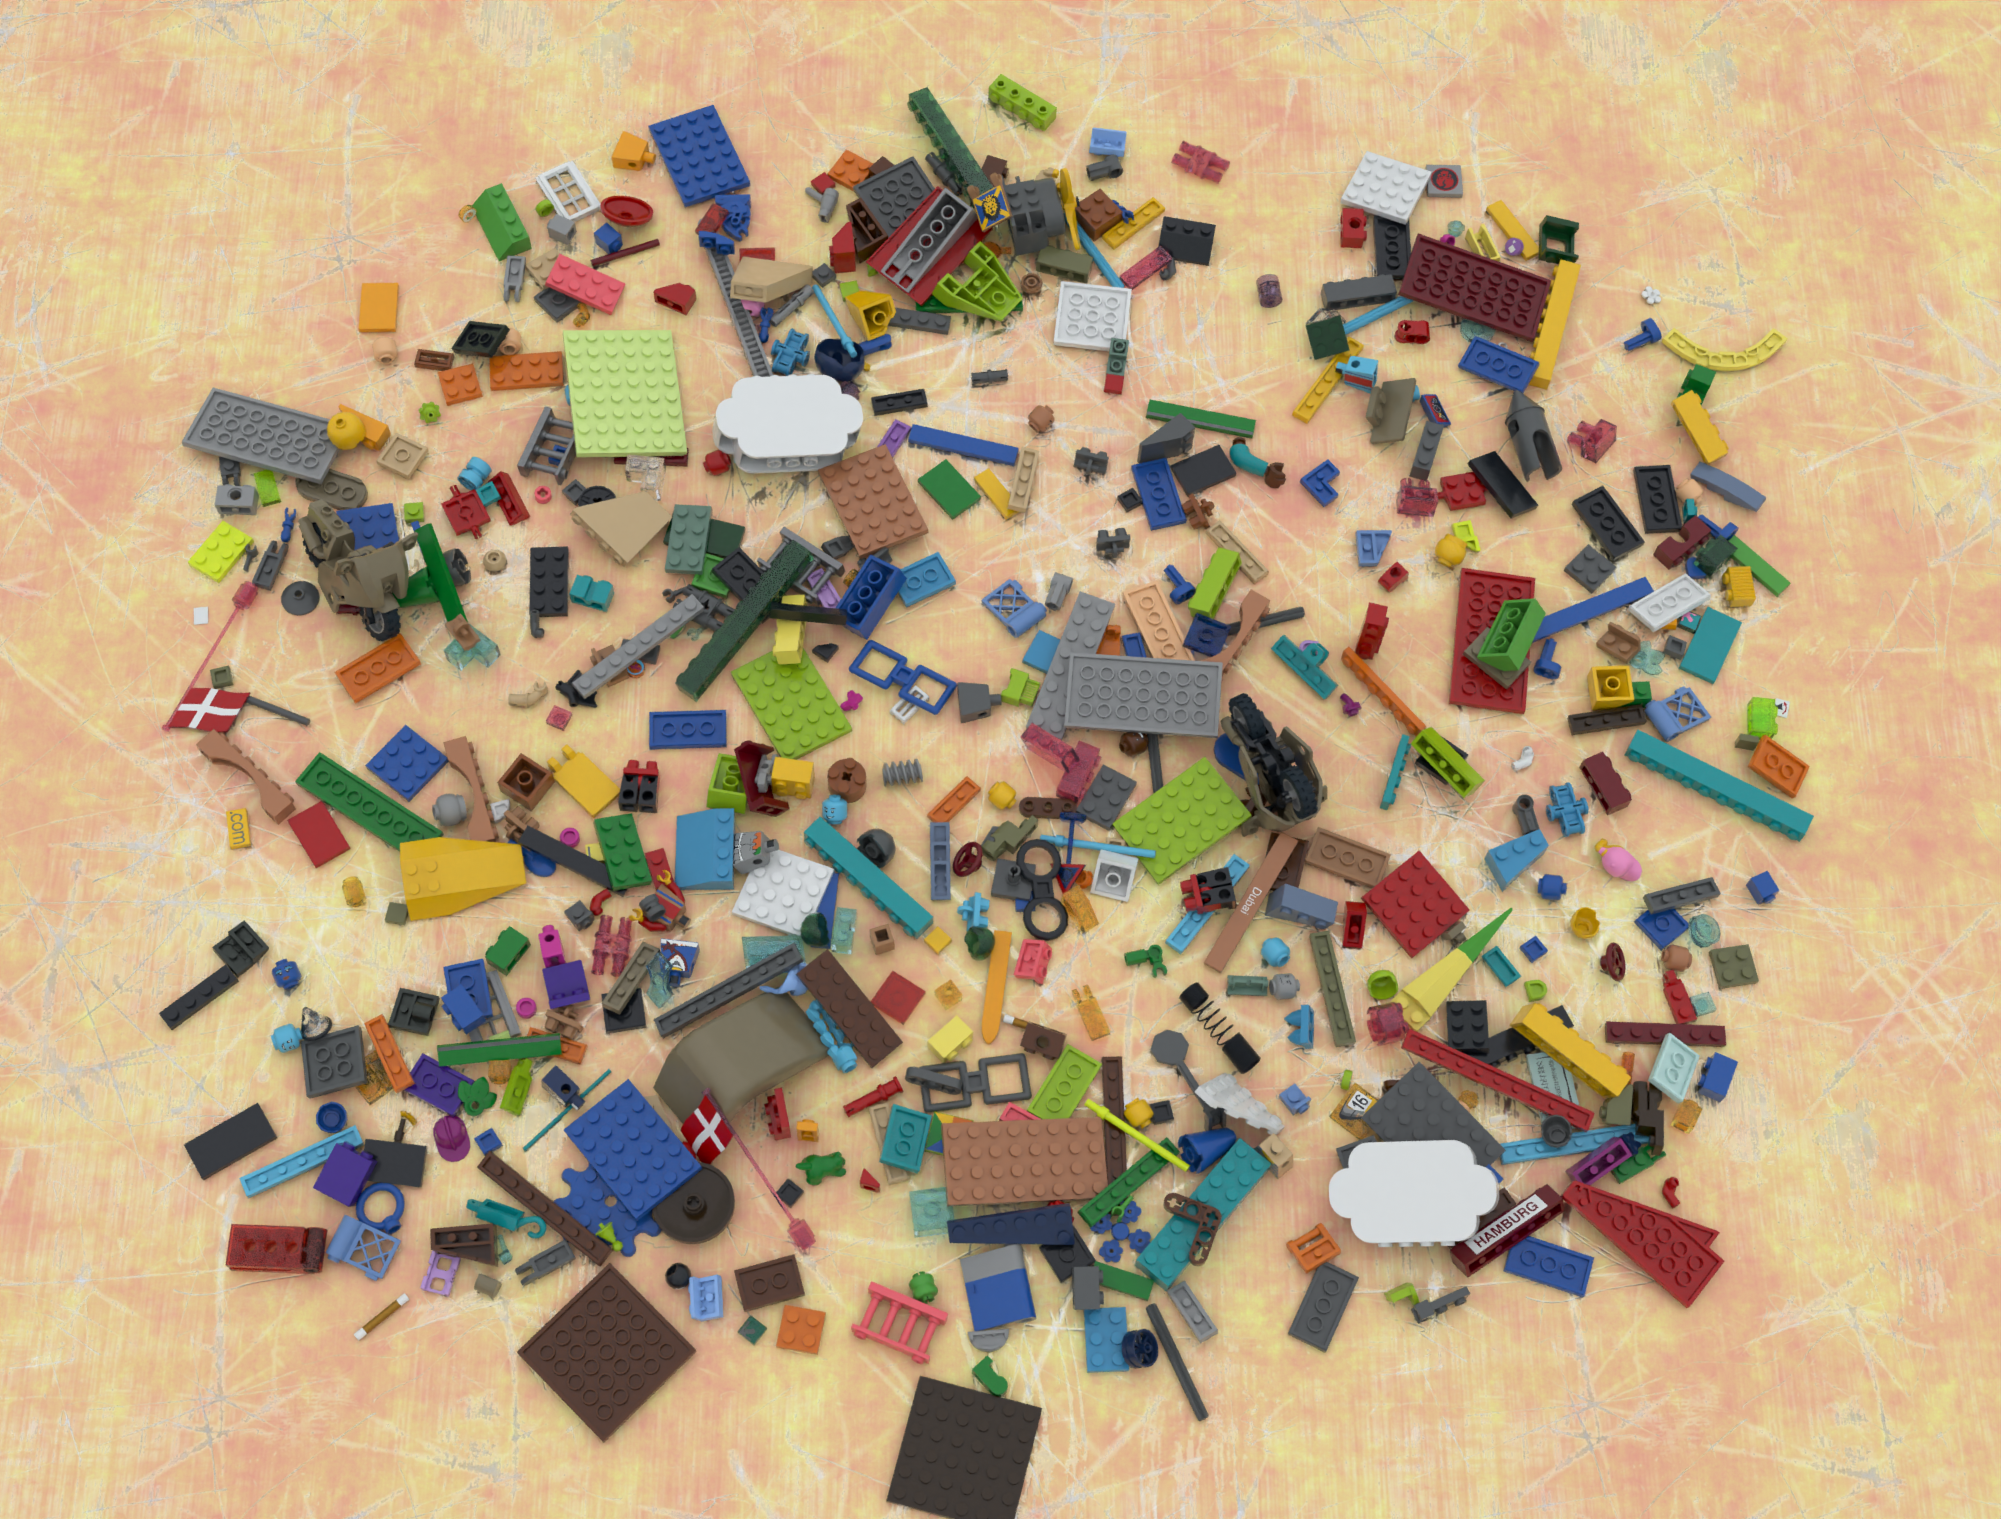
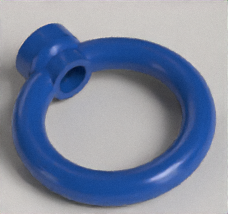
M389 1183L370 1185L360 1194L357 1200L356 1215L358 1220L380 1231L385 1230L388 1235L395 1233L402 1226L399 1219L405 1207L403 1194L396 1186ZM377 1191L390 1192L396 1200L395 1212L393 1215L386 1217L382 1222H373L364 1213L366 1200Z

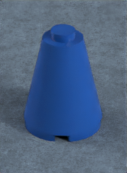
M1226 1127L1180 1136L1178 1147H1182L1183 1153L1180 1155L1182 1160L1190 1165L1189 1170L1191 1172L1196 1171V1174H1199L1228 1152L1236 1143L1237 1138L1234 1131Z

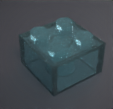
M946 1187L909 1191L914 1238L947 1234V1221L955 1219L953 1206L947 1207Z

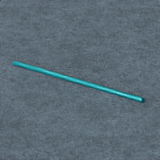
M608 1069L580 1097L583 1099L611 1073V1070ZM570 1104L564 1111H562L551 1123H549L539 1134H537L527 1145L523 1147L524 1151H526L543 1134H545L556 1122H558L568 1111H570L573 1108V1106Z

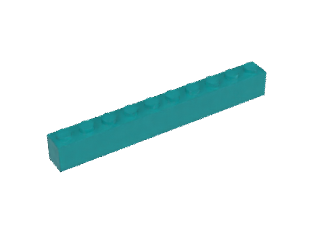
M1640 730L1636 731L1624 754L1631 761L1639 762L1649 770L1657 771L1666 778L1681 783L1686 788L1698 791L1702 796L1716 800L1720 805H1726L1735 812L1750 817L1757 823L1765 824L1771 830L1787 835L1791 840L1800 842L1814 817Z

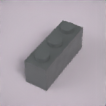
M1426 421L1409 477L1427 482L1444 428L1443 425Z

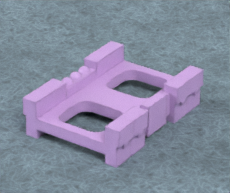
M432 1251L428 1262L430 1266L427 1276L423 1277L420 1288L423 1291L449 1297L454 1282L453 1279H455L454 1276L456 1275L455 1272L458 1270L461 1258ZM440 1258L452 1260L448 1271L437 1268ZM433 1278L445 1280L442 1291L430 1288Z

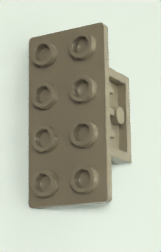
M1415 378L1383 382L1381 389L1379 386L1372 387L1366 412V419L1373 426L1370 440L1372 444L1403 441L1405 439L1416 386Z

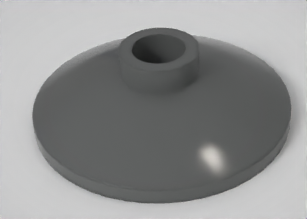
M297 581L285 588L281 596V603L284 609L292 615H306L317 607L319 592L313 584L306 581Z

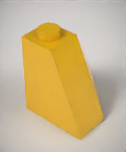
M858 291L845 297L851 316L868 341L885 335L888 329L887 326L896 313L890 294Z

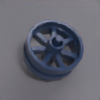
M1147 1329L1129 1331L1124 1335L1121 1347L1122 1355L1125 1362L1131 1368L1150 1367L1156 1362L1158 1344L1152 1332Z

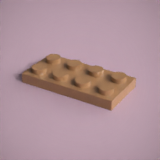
M1318 827L1304 863L1373 888L1381 882L1391 854Z

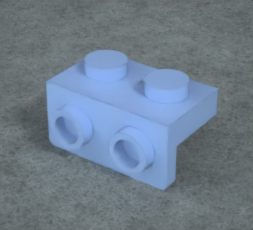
M1092 128L1089 153L1095 155L1114 154L1117 157H1124L1127 132Z
M721 1276L690 1277L688 1291L690 1294L689 1312L691 1318L701 1322L723 1318Z

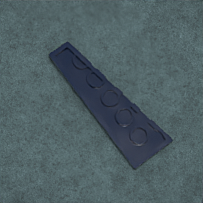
M1070 1203L947 1221L950 1243L1075 1244Z

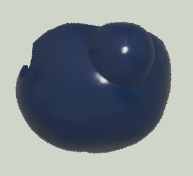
M824 339L816 347L814 355L816 367L821 375L830 376L837 382H850L856 379L864 370V350L858 343L853 342L857 356L852 358L848 351L843 348L841 339Z

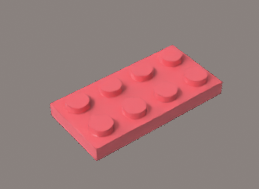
M559 254L545 286L612 315L625 287V283Z

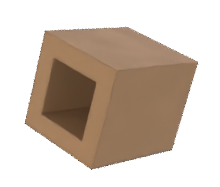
M889 924L870 929V939L876 955L895 949Z

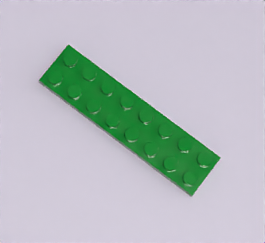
M320 752L295 781L298 786L399 852L400 843L437 838L444 835L441 830Z

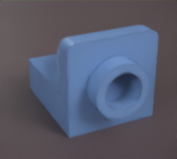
M1293 1084L1279 1094V1098L1293 1116L1298 1112L1300 1114L1304 1113L1310 1107L1311 1098L1309 1096L1306 1097L1296 1084Z

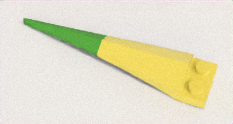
M1513 908L1508 909L1404 987L1387 1006L1412 1030L1418 1032L1431 1019L1473 961L1512 912Z

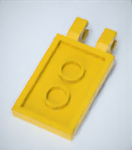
M566 744L561 751L568 761L561 766L555 758L551 757L547 761L548 767L554 772V781L588 814L595 818L620 795V788L588 757L580 752L575 753Z

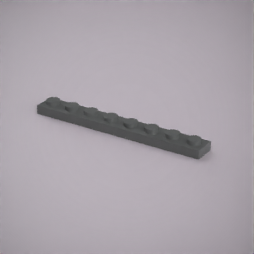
M792 943L653 1020L661 1037L664 1039L804 962L796 944Z

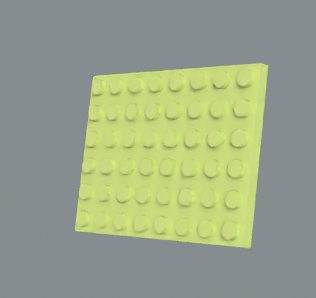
M563 330L562 335L576 457L686 455L687 446L671 330Z

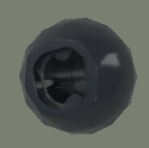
M683 1263L672 1264L665 1274L667 1284L674 1289L685 1288L689 1284V1278L691 1277L690 1269Z

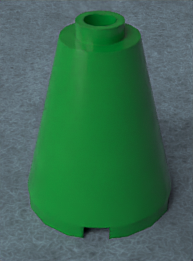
M423 567L409 577L407 594L404 598L398 599L394 595L400 605L399 608L440 601L427 567Z

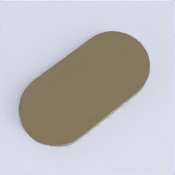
M329 469L322 484L296 478L295 481L298 493L303 498L313 502L322 499L337 510L360 508L365 504L368 497L367 488L362 480Z

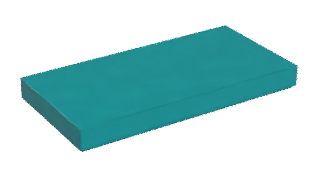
M1707 607L1679 669L1714 684L1742 622Z

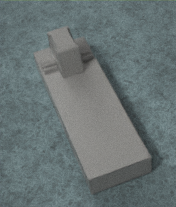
M1185 1281L1167 1290L1168 1296L1200 1344L1218 1334V1329Z

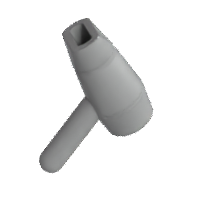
M807 187L805 189L806 194L821 202L818 214L820 221L828 223L838 201V191L833 188H826L823 195H821L812 188Z

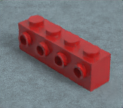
M1369 602L1355 648V653L1361 659L1372 660L1374 653L1378 654L1389 622V618L1386 617L1388 606Z

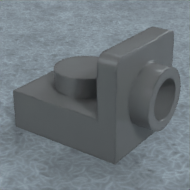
M580 900L564 911L567 918L578 931L587 929L595 920L593 913Z

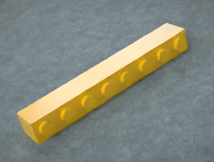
M1560 259L1559 265L1554 266L1552 276H1555L1554 280L1551 279L1549 287L1551 293L1547 294L1545 301L1547 308H1543L1541 314L1543 322H1539L1536 332L1539 333V337H1535L1533 348L1536 349L1530 355V358L1538 361L1540 365L1528 385L1545 390L1549 386L1578 279L1580 264Z

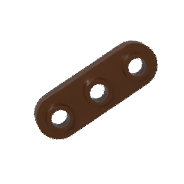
M1025 797L1019 804L1021 815L1027 818L1033 815L1035 818L1069 820L1075 817L1077 805L1073 800L1061 798ZM1026 804H1031L1032 807H1031V808H1027L1025 805H1026ZM1050 805L1051 808L1047 809L1045 808V806ZM1070 806L1071 809L1066 810L1064 807Z

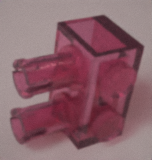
M1600 419L1595 426L1582 420L1577 427V431L1586 434L1585 438L1571 432L1567 442L1580 447L1581 457L1597 463L1616 441L1617 426L1603 419Z
M1406 478L1401 479V486L1396 499L1397 514L1434 517L1438 504L1437 489L1430 488L1428 480H1426V485L1424 480H1420L1418 483L1419 487L1412 486L1410 478H1408V484Z

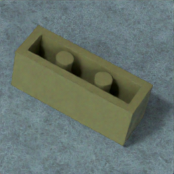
M1049 245L1045 249L1040 250L1036 262V271L1087 284L1093 266V257Z

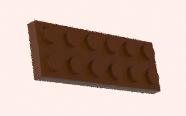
M828 949L796 974L871 1068L903 1043Z

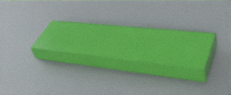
M1735 535L1722 546L1721 549L1740 566H1750L1752 576L1776 597L1791 584Z

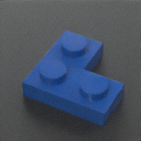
M1327 459L1302 477L1300 483L1325 507L1338 498V493L1328 483L1339 476L1340 471Z

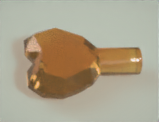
M991 241L983 243L997 258L1001 254H1011V247H1000Z

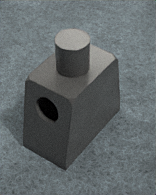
M959 682L957 685L961 723L991 716V706L1001 705V694L990 695L987 684Z

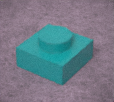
M492 481L476 489L485 507L502 499Z
M1686 499L1682 507L1684 524L1695 515L1697 516V506L1694 505V499Z

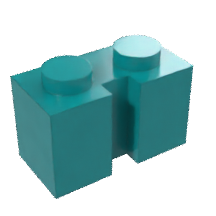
M577 575L569 595L572 603L607 612L614 596L613 585L608 581L594 582L590 576Z

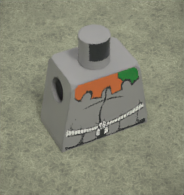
M762 831L735 833L733 866L741 874H746L768 865L770 862V852L779 850L778 841L776 839L770 840Z

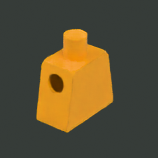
M625 131L622 132L612 154L613 167L640 171L645 162L654 164L656 160V154L649 152L646 140Z

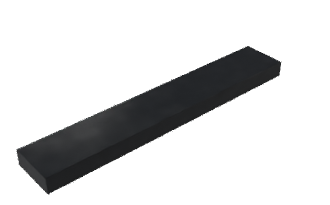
M528 825L518 841L519 845L624 897L627 889L613 891L605 864Z

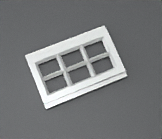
M568 161L535 178L547 199L554 205L556 213L562 217L576 222L600 210L598 199L573 161ZM568 171L573 180L565 184L559 174ZM554 176L557 177L562 185L555 189L548 182V179ZM576 184L582 194L573 197L567 187ZM564 189L570 199L561 203L556 192ZM585 197L590 207L581 210L576 200ZM573 202L578 212L570 216L564 206Z

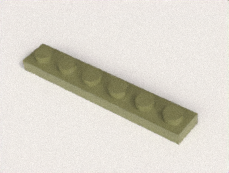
M1330 932L1311 933L1309 938L1335 1047L1353 1045L1356 1043Z

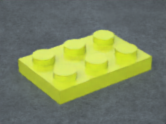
M222 521L190 558L188 564L220 583L246 552L245 546L247 544L251 546L254 540L227 522Z

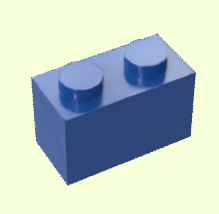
M462 984L441 997L444 1003L441 1007L447 1015L452 1014L455 1019L452 1022L458 1031L463 1030L467 1035L486 1022L484 1015Z
M1717 1052L1711 1058L1707 1057L1703 1067L1706 1068L1705 1074H1701L1697 1083L1700 1086L1698 1093L1721 1102L1726 1097L1738 1061Z

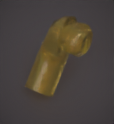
M583 302L577 305L579 314L573 320L576 327L585 325L590 319L588 308Z

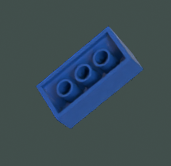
M870 554L836 606L837 609L847 610L846 625L842 626L867 640L907 579L900 568Z

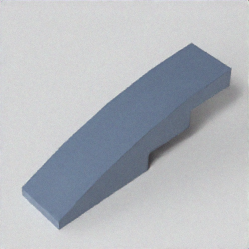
M1699 462L1690 474L1691 479L1707 484L1708 490L1724 495L1725 501L1757 512L1766 500L1764 495L1749 485L1705 463Z
M930 822L931 900H951L949 822Z

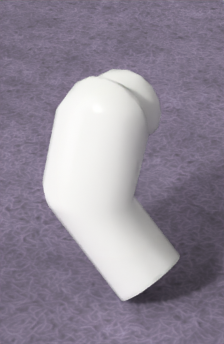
M1525 746L1522 749L1520 760L1511 763L1514 771L1529 767L1532 764L1534 757L1532 747Z

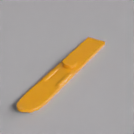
M994 930L982 1018V1035L986 1044H991L995 1040L1000 1026L1012 932Z

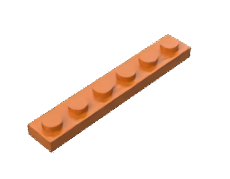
M1350 647L1343 651L1341 657L1343 664L1355 673L1358 680L1363 681L1367 685L1368 690L1380 699L1384 707L1389 708L1393 712L1394 717L1406 726L1409 733L1417 737L1422 730L1426 729V725Z

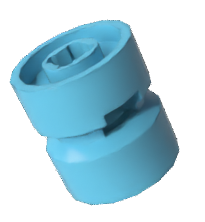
M472 457L466 465L467 469H463L457 479L470 491L476 490L481 487L483 480H486L492 469L482 459Z

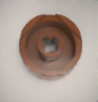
M847 758L835 762L829 768L827 778L828 789L831 795H840L847 803L856 802L864 795L867 784L866 772L859 762L853 758Z

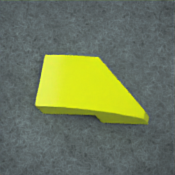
M1471 520L1451 525L1454 536L1468 544L1466 548L1474 552L1481 551L1478 538L1474 535Z

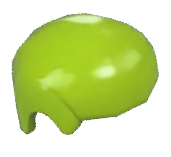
M1377 970L1367 980L1370 995L1375 999L1386 1000L1398 992L1397 979L1393 972L1389 970Z

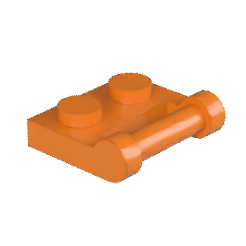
M1322 1223L1317 1224L1315 1229L1298 1239L1290 1240L1286 1243L1288 1250L1294 1255L1306 1274L1341 1254V1249ZM1319 1235L1322 1236V1239L1301 1251L1299 1250V1247Z

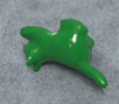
M834 1152L825 1156L809 1155L801 1163L796 1164L797 1169L805 1170L807 1183L814 1186L819 1185L826 1176L842 1177L846 1174V1169L842 1168L845 1165V1159L840 1152Z

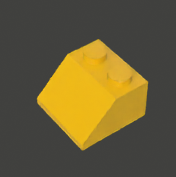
M1629 665L1591 667L1587 675L1592 710L1613 709L1634 701Z

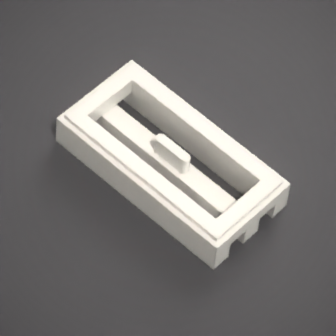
M916 685L908 692L911 695L917 692L918 694L915 697L919 699L923 697L921 700L925 702L929 700V696ZM901 699L890 710V714L894 715L904 725L920 707L915 705L903 717L914 704L909 702L898 713L897 711L907 702Z

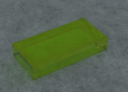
M263 470L253 473L263 507L280 503L281 499L273 471Z

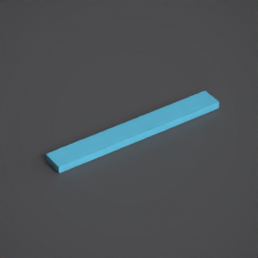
M1635 1124L1572 1133V1138L1568 1144L1560 1148L1550 1147L1543 1141L1542 1137L1501 1143L1500 1145L1506 1151L1500 1156L1501 1165L1592 1152L1612 1137H1620L1629 1132H1632L1634 1140L1641 1144H1647L1649 1137L1635 1135Z

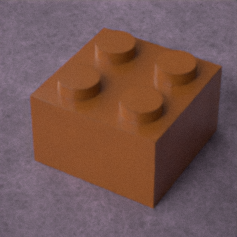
M1101 188L1080 201V207L1075 208L1076 220L1093 241L1102 237L1104 233L1122 221V211Z
M520 753L497 783L500 792L532 811L555 781L552 772Z

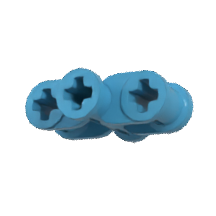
M791 328L784 344L780 343L777 339L774 341L771 355H777L774 360L772 372H779L788 376L793 373L797 362L801 363L804 367L807 365L810 351L805 352L804 349L808 344L809 334L806 333L804 335Z
M1570 782L1561 786H1550L1549 794L1553 806L1550 804L1546 805L1548 820L1552 822L1558 818L1564 837H1569L1570 834L1575 833L1584 834L1585 824L1581 814H1588L1589 809L1586 799L1583 797L1576 801Z

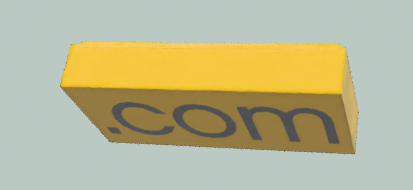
M247 809L226 811L230 848L237 849L251 846Z

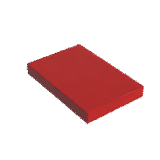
M322 801L287 820L315 868L351 849Z

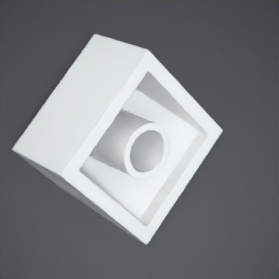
M1101 849L1090 893L1128 902L1139 858Z

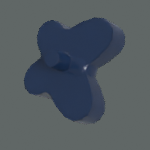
M1632 1132L1618 1137L1623 1140L1631 1152V1157L1638 1154V1148L1641 1147V1143L1634 1140Z

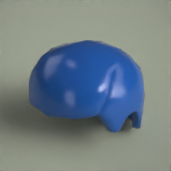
M331 1101L322 1105L316 1114V1124L322 1131L327 1133H336L342 1130L348 1121L347 1111L344 1106L337 1102Z

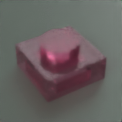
M554 705L546 719V724L564 731L572 717V712Z

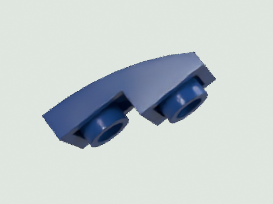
M699 231L700 247L716 248L717 254H735L734 241L720 234Z

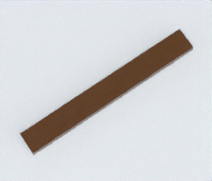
M1122 1056L1102 1057L1103 1106L1108 1108L1110 1113L1125 1122ZM1105 1119V1157L1108 1185H1110L1127 1170L1126 1138L1123 1130Z
M489 1151L477 1166L479 1170L536 1216L542 1218L547 1225L598 1266H602L614 1250L492 1151Z

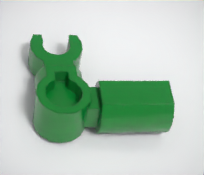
M1151 945L1148 950L1140 949L1124 953L1127 966L1144 963L1149 959L1150 964L1153 965L1152 976L1154 978L1157 977V969H1161L1164 976L1167 974V968L1162 964V948L1159 945Z

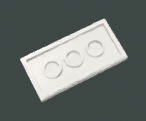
M1685 573L1629 606L1628 611L1652 632H1655L1710 600L1711 594Z

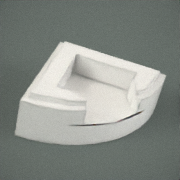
M509 799L490 804L495 824L506 818L503 814L506 810L510 811Z

